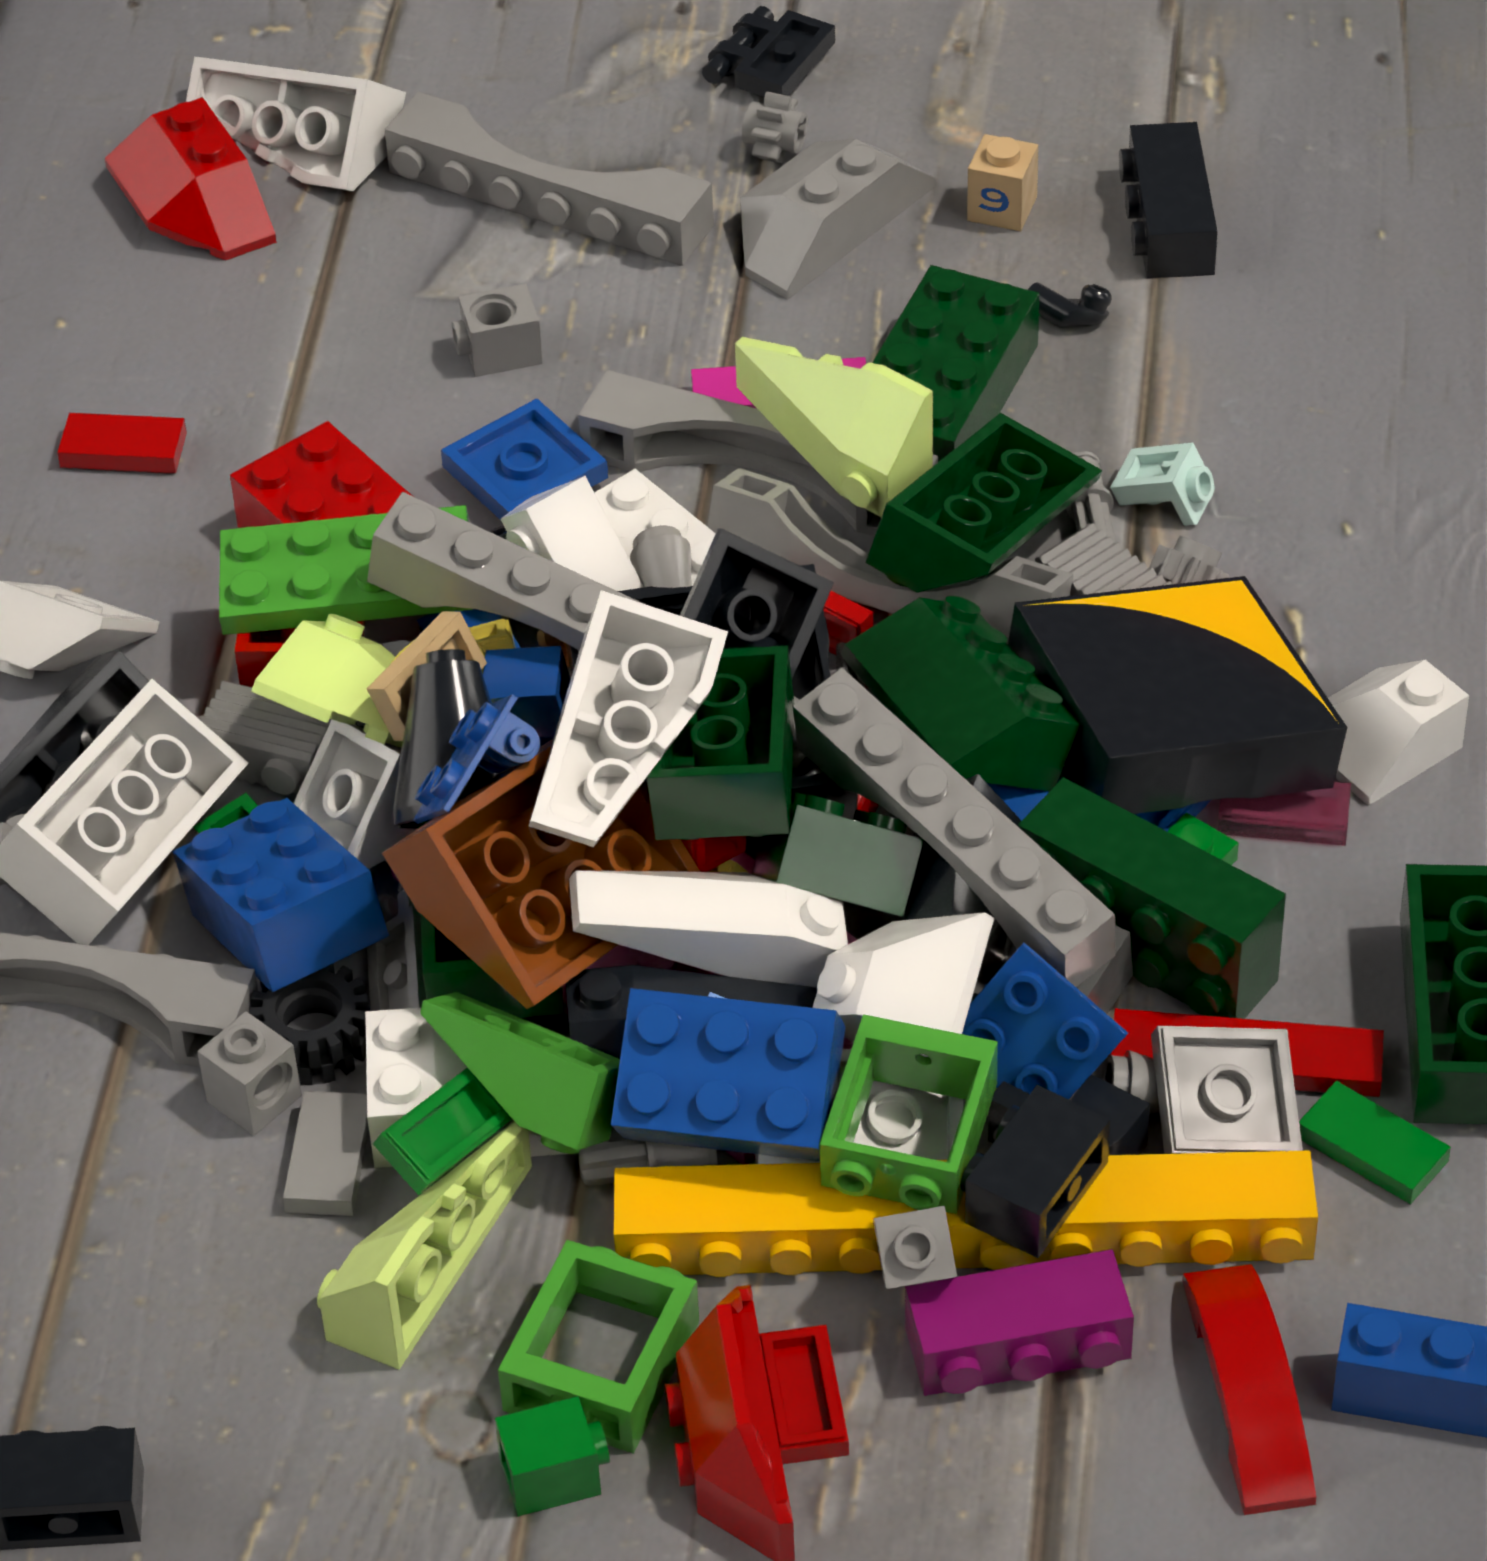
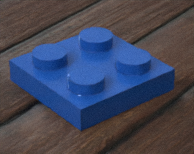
M537 398L441 449L443 468L500 520L532 496L580 477L586 476L591 487L608 478L607 460Z

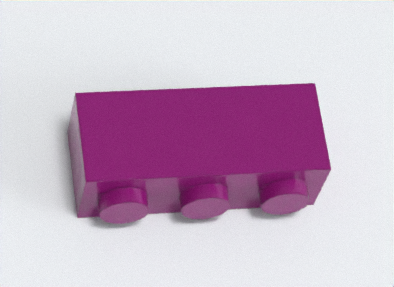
M1113 1249L905 1286V1329L924 1396L945 1392L961 1394L969 1392L978 1386L1011 1380L1033 1381L1050 1373L1083 1367L1092 1369L1104 1368L1116 1361L1132 1359L1134 1315Z

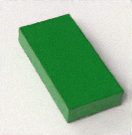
M467 1067L383 1131L374 1141L373 1145L419 1196L506 1128L513 1119Z
M1338 1081L1333 1083L1299 1121L1301 1141L1410 1205L1449 1162L1451 1146Z

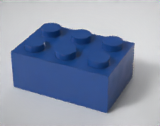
M288 798L263 803L255 807L250 812V815L225 827L205 830L196 835L192 842L172 851L192 916L246 968L254 969L255 976L271 992L277 991L389 937L370 870Z
M630 988L611 1126L624 1139L820 1161L819 1144L838 1089L846 1026L836 1010Z

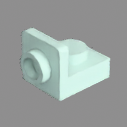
M1194 443L1131 449L1110 487L1119 506L1144 503L1155 505L1171 501L1184 526L1197 525L1215 490L1212 473L1204 465Z

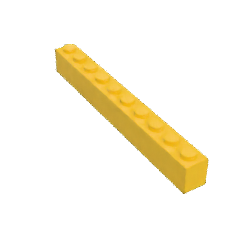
M1310 1150L1109 1155L1107 1165L1039 1258L966 1224L965 1192H963L957 1214L946 1212L956 1268H989L993 1270L1113 1249L1117 1264H1128L1135 1267H1144L1155 1263L1198 1262L1204 1265H1216L1235 1261L1288 1263L1294 1260H1314L1318 1225V1210ZM820 1163L615 1168L614 1171L615 1252L621 1257L653 1267L665 1266L673 1268L683 1275L708 1274L714 1277H727L733 1274L745 1273L798 1275L804 1272L848 1271L863 1274L874 1270H882L873 1218L917 1211V1209H913L905 1203L868 1195L850 1196L837 1189L821 1186Z

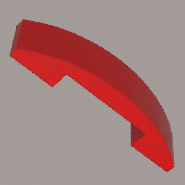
M1252 1264L1183 1273L1182 1283L1197 1338H1203L1228 1430L1230 1438L1228 1456L1244 1515L1316 1505L1317 1496L1310 1455L1289 1362L1271 1304Z

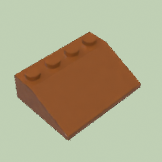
M553 739L541 746L536 756L530 761L505 770L454 804L449 813L433 818L382 852L417 911L526 1009L535 1006L619 945L573 931L569 878L575 870L700 872L681 839L655 840L649 789L645 780L594 847L529 827Z

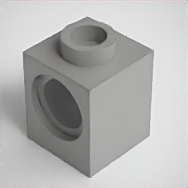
M527 283L459 296L461 320L452 322L453 338L458 356L468 354L475 377L543 364L540 323Z
M247 1011L197 1051L207 1103L253 1136L302 1096L294 1045Z
M945 1206L873 1218L885 1289L957 1277Z

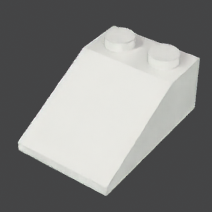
M421 1008L365 1011L367 1119L374 1168L392 1167L373 1145L378 1136L467 1068L420 1014ZM528 1130L531 1157L568 1154L544 1146L540 1141L542 1136Z

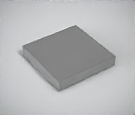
M1190 1026L1156 1027L1151 1034L1164 1154L1303 1151L1287 1029Z

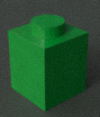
M579 1396L495 1418L499 1459L517 1517L601 1495L599 1465L610 1463L608 1446L600 1421L587 1423Z

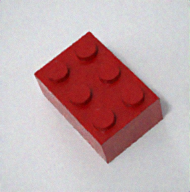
M329 421L320 424L230 474L238 528L383 514L390 511L402 492L411 495Z

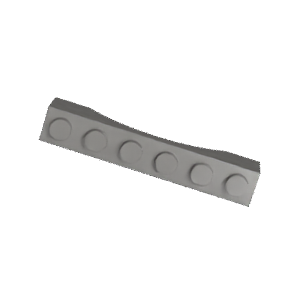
M418 91L385 128L389 173L681 266L685 264L714 226L712 182L664 167L638 171L595 172L568 169L543 163L517 153L494 139L475 121L466 106Z
M606 370L578 414L580 437L604 457L609 466L627 471L637 469L641 472L664 466L698 463L733 465L764 471L793 481L819 495L838 510L856 532L871 536L876 534L881 517L865 508L854 505L848 499L839 495L756 408ZM933 455L934 466L938 463V456Z
M742 468L736 469L713 485L707 527L714 533L717 532L718 528H722L799 566L814 564L816 574L834 582L831 591L861 606L868 605L886 611L888 616L919 597L944 601L946 596H959L978 605L981 609L980 614L994 629L1002 632L1007 637L1008 643L1015 602L1067 597L1070 595L1074 574L1019 556L1003 561L988 575L916 593L908 587L893 583L884 573L866 564L869 553L836 533L811 509L794 485Z
M405 492L401 493L374 532L372 538L367 582L423 608L443 606L470 608L510 617L540 629L580 651L588 622L601 590L639 602Z
M840 668L792 706L798 749L841 789L857 793L877 803L922 837L954 868L977 894L1017 949L1025 942L1076 988L1115 956V914L843 668Z
M0 932V1004L16 1002L58 1003L103 1013L131 1025L157 1043L175 1063L200 1067L197 1051L245 1011L249 1013V1008H252L251 995L254 990L258 991L254 969L242 968L229 963L215 964L175 958L167 954L153 955L112 949L104 945H84L50 940L36 935L22 936Z

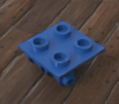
M512 694L492 704L485 702L477 713L470 709L462 717L449 739V743L456 747L451 758L443 769L437 765L432 768L415 795V799L422 803V806L415 815L414 822L419 824L449 813L477 766L490 773H499L521 763L528 762L536 756L540 747L538 733L531 725L510 712L518 699Z
M1024 942L970 1003L962 1034L998 1041L996 1088L1005 1081L1030 1094L1036 1085H1039L1064 1098L1070 1099L1126 1037L1128 1032Z

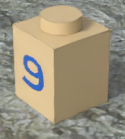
M984 134L968 167L967 221L1022 231L1037 198L1039 144L1019 141L1010 137Z

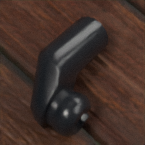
M1038 282L1028 288V290L1040 293L1039 316L1058 327L1098 325L1109 315L1107 307L1112 301V295L1109 290L1096 284L1085 285L1082 288L1080 299L1066 298Z

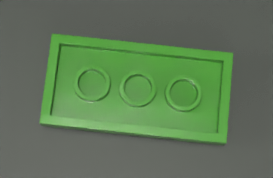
M466 505L439 508L469 522ZM388 513L220 530L219 620L223 635L297 628L302 620L326 621L328 614L339 615L356 622L473 609L450 606L423 608L367 582L373 534Z

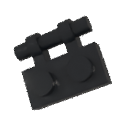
M759 6L752 14H744L733 26V35L729 40L720 41L708 55L709 62L702 68V75L708 82L717 84L724 76H732L734 74L736 88L765 97L766 92L789 96L835 44V25L787 10L778 21H774L772 11L765 6Z

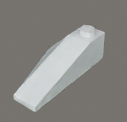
M194 56L186 102L203 97L232 139L252 149L256 155L286 170L290 173V176L300 182L313 186L354 191L387 157L385 128L403 109L406 92L368 79Z
M601 590L588 622L573 670L529 827L594 847L709 695L728 631Z
M575 870L569 878L573 931L728 977L817 987L818 979L824 970L827 956L848 945L843 902L786 884L776 883L746 872Z

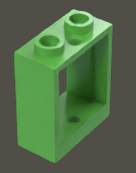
M863 1014L819 1144L821 1186L837 1189L850 1196L868 1195L901 1202L917 1210L945 1206L946 1212L957 1214L964 1192L960 1188L961 1179L966 1166L976 1154L997 1086L998 1041ZM874 1081L966 1099L947 1162L853 1143Z
M566 1240L498 1368L502 1410L507 1413H515L579 1396L587 1423L600 1421L607 1445L634 1454L665 1392V1384H669L677 1368L676 1353L693 1334L699 1324L697 1280L685 1277L682 1273L670 1267H653L621 1257L606 1247H589ZM576 1292L659 1318L626 1384L542 1358Z

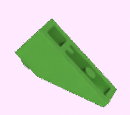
M459 992L423 1000L420 1014L516 1124L542 1136L540 1141L544 1146L562 1153L577 1154L581 1149L610 1139L613 1128L611 1120L620 1059Z

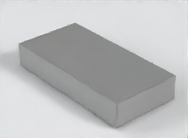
M323 1091L303 1092L283 1195L285 1213L336 1216L354 1215L369 1132L367 1094Z

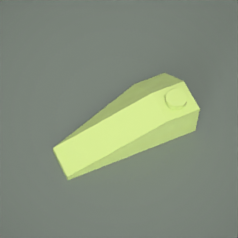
M741 337L735 343L737 388L835 491L854 505L865 508L882 517L886 503L933 467V391L884 365L868 362L861 369L844 366L840 356L825 354L819 360L805 358L795 347L747 337Z
M328 614L326 621L302 620L255 679L251 690L253 693L326 723L329 722V719L350 725H355L357 721L365 723L363 732L366 733V738L382 744L388 743L402 747L403 741H394L367 691V688L391 664L395 656L382 644L363 637L362 633L365 627L353 620L335 614Z
M513 1121L358 1243L339 1270L333 1269L326 1275L317 1297V1305L321 1309L326 1341L400 1370L531 1169L532 1161L529 1131L518 1126Z

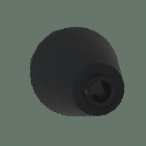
M448 649L426 653V663L417 665L413 669L392 811L394 826L399 825L400 829H418L417 823L413 819L422 803L415 799V795L432 768L437 765L443 769L451 758L456 747L449 743V739L462 717L470 709L477 713L485 702L492 704L480 664L477 661L466 660L465 650ZM477 766L454 804L502 772L490 773Z

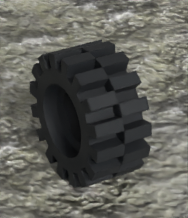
M330 964L274 992H271L260 981L261 992L253 991L250 998L252 1008H249V1014L294 1045L301 1085H313V1075L322 1074L324 1084L336 1081L335 1069L340 1068L347 1076L355 1070L354 1058L362 1062L366 1059L365 1011H370L369 996L366 993L365 984L361 978L358 977L353 980L352 970L343 965L335 974L334 964ZM311 1013H323L335 1017L330 1024L316 1030L303 1031L287 1026L294 1019Z

